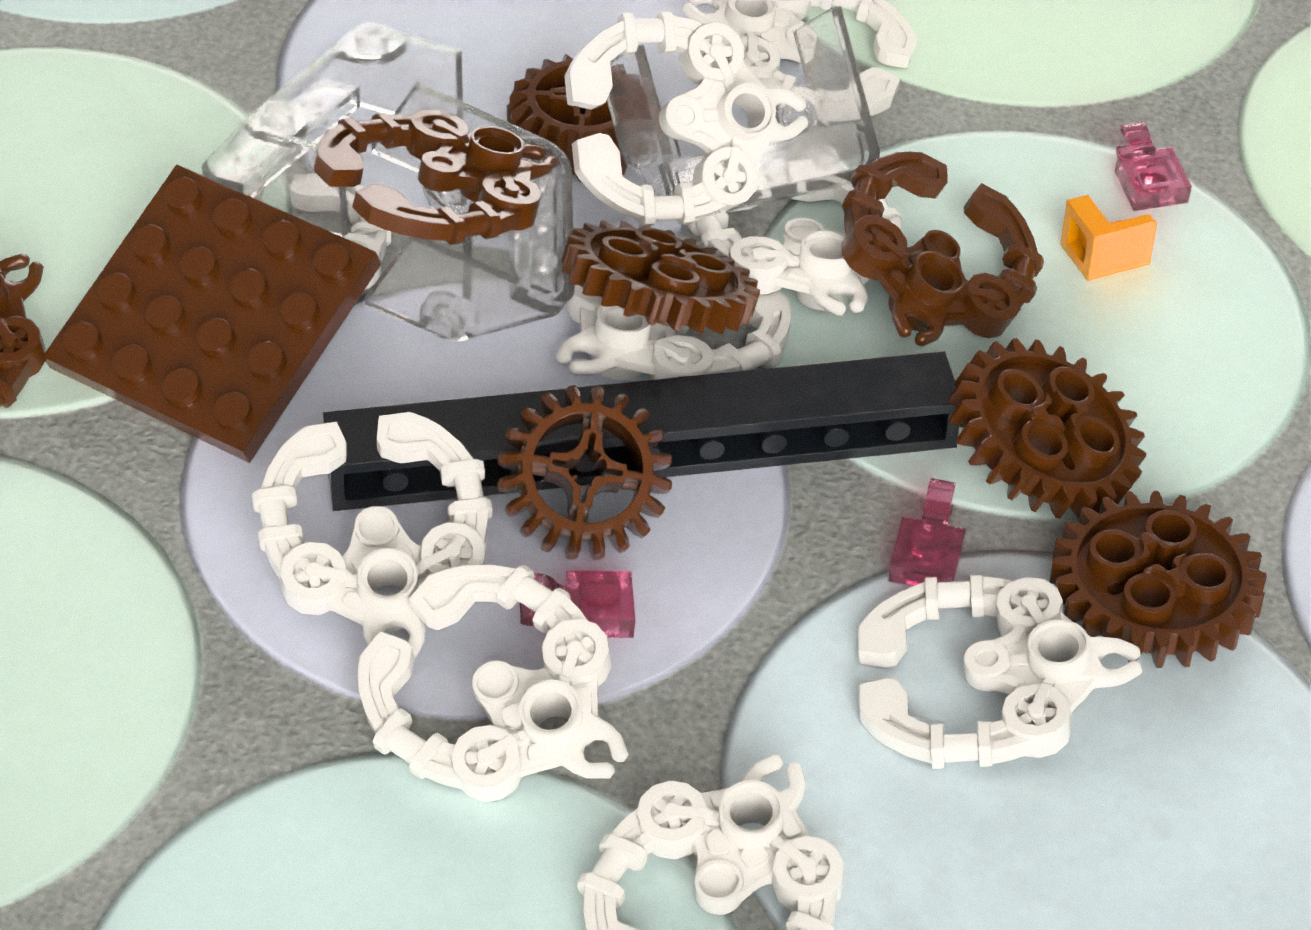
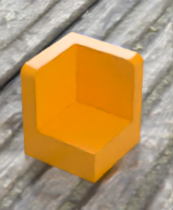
M1084 195L1068 199L1066 202L1060 245L1085 279L1090 281L1149 265L1157 222L1151 214H1145L1109 223L1090 196Z

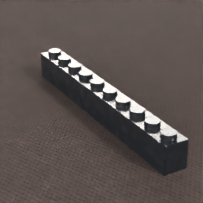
M945 351L597 385L604 388L602 402L604 406L611 408L614 400L620 393L628 396V404L622 411V414L627 418L631 419L641 408H645L649 412V417L639 428L643 435L655 429L663 431L664 439L657 446L650 448L651 454L668 453L672 456V463L669 467L653 471L654 475L663 477L957 448L956 438L958 437L959 426L949 422V418L956 407L948 402L956 386L954 385L955 379ZM594 386L577 387L580 391L581 403H588ZM566 388L323 412V423L337 422L347 443L346 462L328 474L333 511L458 499L455 486L447 487L442 485L440 471L428 460L400 464L380 456L377 451L379 416L412 412L442 426L461 442L473 459L483 461L485 479L481 481L484 496L507 494L498 491L497 483L500 478L516 474V471L499 466L497 464L500 452H520V450L505 440L506 432L512 427L530 433L523 425L519 417L520 413L525 407H529L538 412L543 418L546 417L541 408L540 399L542 395L548 392L556 397L561 408L566 407L564 400ZM582 424L567 425L551 432L538 444L534 454L550 456L551 452L567 453L574 450L581 435ZM602 428V446L606 455L615 462L627 464V470L635 471L633 459L626 446L614 434ZM589 444L576 468L569 469L571 477L578 475L575 482L581 486L590 485L594 477L600 476L599 469L591 471L595 464L588 460ZM533 474L537 490L561 488L557 484L543 481V476Z

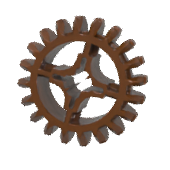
M568 54L564 55L561 62L556 63L549 59H544L541 69H526L525 78L514 82V90L509 96V104H507L508 130L517 134L526 144L543 147L546 152L545 157L552 156L555 158L557 165L553 168L556 179L566 174L576 175L574 172L572 143L578 139L598 133L609 135L620 151L622 175H625L628 165H642L644 155L653 152L654 144L658 137V130L661 128L659 124V99L656 96V87L648 84L646 74L640 72L633 73L631 63L615 65L612 60L610 61L612 89L606 102L592 110L567 105L565 74L573 61ZM524 158L528 161H534L536 163L542 162V160L540 161Z
M576 385L568 386L565 390L564 400L566 407L561 408L558 400L552 393L548 392L542 395L540 402L546 416L544 418L534 409L525 407L519 417L530 433L519 428L510 427L505 435V440L520 450V452H500L497 460L499 466L516 471V474L500 478L497 483L498 491L500 492L519 491L520 497L513 499L506 505L505 512L507 516H516L527 510L531 517L525 521L520 529V533L527 538L535 532L539 525L546 529L548 533L542 541L541 550L547 553L554 548L558 537L567 539L565 555L568 560H575L581 550V541H588L589 552L593 560H601L604 557V538L607 537L613 548L619 553L626 551L630 544L624 528L626 527L635 536L644 538L651 529L647 521L640 515V512L650 517L659 518L665 510V506L649 494H664L672 489L671 480L653 474V471L665 469L672 463L671 454H651L650 448L657 446L664 439L663 431L655 429L643 435L639 428L649 417V412L645 408H641L631 419L627 418L622 414V411L628 404V396L620 393L614 400L611 408L602 405L604 388L597 385L592 388L588 403H581L580 391ZM582 424L581 435L574 450L567 453L551 452L550 456L534 454L538 444L551 432L567 425ZM602 428L614 434L626 446L633 459L635 471L627 470V464L615 462L606 455L602 446ZM589 444L588 460L595 464L591 471L599 469L600 476L594 477L580 502L582 486L575 482L578 475L571 477L569 469L576 468ZM533 474L543 476V481L557 484L564 490L567 496L568 519L557 514L543 501L535 486ZM620 489L634 491L629 506L621 513L605 521L587 523L589 510L592 507L595 495L602 492L618 493Z

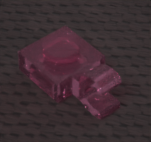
M1143 121L1121 124L1120 131L1126 145L1116 147L1117 162L1115 174L1133 211L1188 203L1192 186L1173 148L1156 149L1151 140L1149 130Z
M931 478L922 520L902 516L890 562L888 581L915 586L925 582V577H937V582H954L956 580L964 547L966 529L949 526L953 512L952 500L956 488L955 482Z
M566 571L565 585L557 583L554 578L546 574L534 573V580L548 589L554 591L557 588H561L568 592L571 601L581 610L586 619L596 623L607 635V638L634 637L635 610L631 571ZM519 602L520 624L534 626L533 618L536 612Z

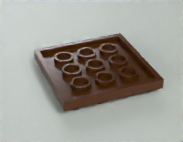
M176 164L45 352L46 363L52 370L250 463L381 266V262L377 253L369 248Z

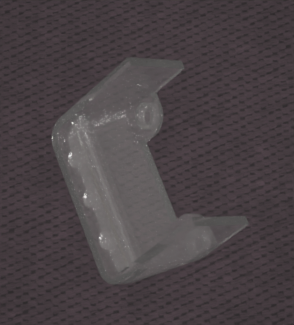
M841 6L826 10L793 31L807 84L796 86L789 90L805 100L806 108L803 111H795L786 103H780L775 107V117L778 123L788 126L797 116H804L808 119V127L793 139L770 142L755 166L758 172L757 188L748 201L726 211L717 210L706 216L851 185L852 174L858 165H870L880 158L877 137ZM644 44L638 45L637 52L633 55L621 54L610 61L613 86L608 95L607 102L621 155L626 165L646 185L653 187L656 196L674 195L675 186L679 183H690L693 187L694 168L707 154L703 153L682 158L678 140L670 138L661 129L659 124L661 108Z
M380 23L361 24L254 110L203 162L202 176L341 237H345L348 234L346 187H330L314 172L318 142L328 130L337 126L338 120L347 118L360 106L382 113L413 115V113L424 109L441 110L452 113L463 120L462 50L393 31Z
M417 81L394 114L413 115V113L424 109L441 110L452 113L464 120L470 128L468 134L482 126L500 127L517 134L526 144L543 147L546 152L545 157H554L557 165L548 175L530 180L537 184L542 192L536 219L532 227L525 230H510L491 239H484L481 235L467 237L465 242H463V254L435 241L410 236L365 296V305L427 330L439 338L452 341H464L558 315L573 297L575 285L569 282L570 275L562 272L563 263H561L568 236L572 235L573 231L572 168L569 159L558 146L549 140ZM380 143L372 144V153L417 173L419 172L421 160L411 155L405 146L387 150ZM524 158V159H526V160H528V161H531V162H536V163L542 162V160L540 161V160H532V159ZM423 186L424 195L429 206L433 209L449 206L458 214L468 212L470 204L474 203L463 196L459 189L450 192H438Z

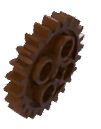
M602 220L599 227L590 223H584L583 229L573 228L572 235L568 236L561 263H563L562 272L570 275L569 282L574 285L584 286L582 294L602 297V306H619L624 309L623 315L626 317L639 314L644 316L650 325L658 323L670 326L675 331H679L683 325L688 326L698 334H703L705 327L718 334H723L725 327L739 331L741 324L749 325L761 291L757 288L758 280L749 277V269L734 266L735 261L731 257L717 256V248H702L696 245L697 239H679L671 230L664 231L651 227L636 229L625 221H620L619 227Z
M1013 338L1006 349L995 341L986 353L982 350L977 351L970 363H967L955 380L954 385L956 389L948 400L950 404L956 407L949 418V422L964 428L956 438L957 444L974 447L976 450L968 460L969 464H986L991 469L986 482L989 485L1001 480L1007 483V498L1011 501L1020 493L1027 495L1030 509L1033 512H1036L1042 503L1046 502L1049 503L1055 518L1060 519L1070 507L1073 514L1079 519L1080 511L1083 507L1090 508L1099 513L1103 497H1108L1118 505L1126 495V492L1132 488V485L1142 474L1143 471L1139 468V465L1146 458V452L1137 447L1145 437L1144 432L1129 427L1138 416L1137 413L1127 409H1120L1118 403L1125 394L1122 391L1107 392L1103 387L1107 375L1100 373L1091 377L1086 373L1087 360L1083 357L1077 360L1074 365L1067 362L1065 350L1061 346L1057 348L1053 355H1049L1046 353L1040 340L1035 339L1028 351L1018 338Z
M1132 491L1126 492L1124 506L1119 507L1113 500L1103 497L1099 513L1087 507L1081 508L1079 523L1067 521L1064 527L1063 538L1056 539L1049 583L1057 587L1062 597L1063 605H1065L1064 615L1074 623L1083 621L1082 628L1090 637L1101 635L1103 637L1118 638L1140 648V656L1142 652L1152 655L1156 668L1163 667L1166 655H1175L1184 667H1190L1194 651H1197L1211 662L1216 658L1218 645L1232 651L1235 650L1239 634L1249 636L1252 633L1254 620L1260 616L1265 595L1263 590L1267 575L1266 572L1259 570L1262 558L1261 552L1247 551L1251 536L1248 533L1230 535L1233 519L1225 517L1213 522L1209 519L1211 505L1207 503L1193 512L1186 509L1187 501L1184 495H1179L1172 505L1163 503L1159 491L1152 492L1149 503H1141Z

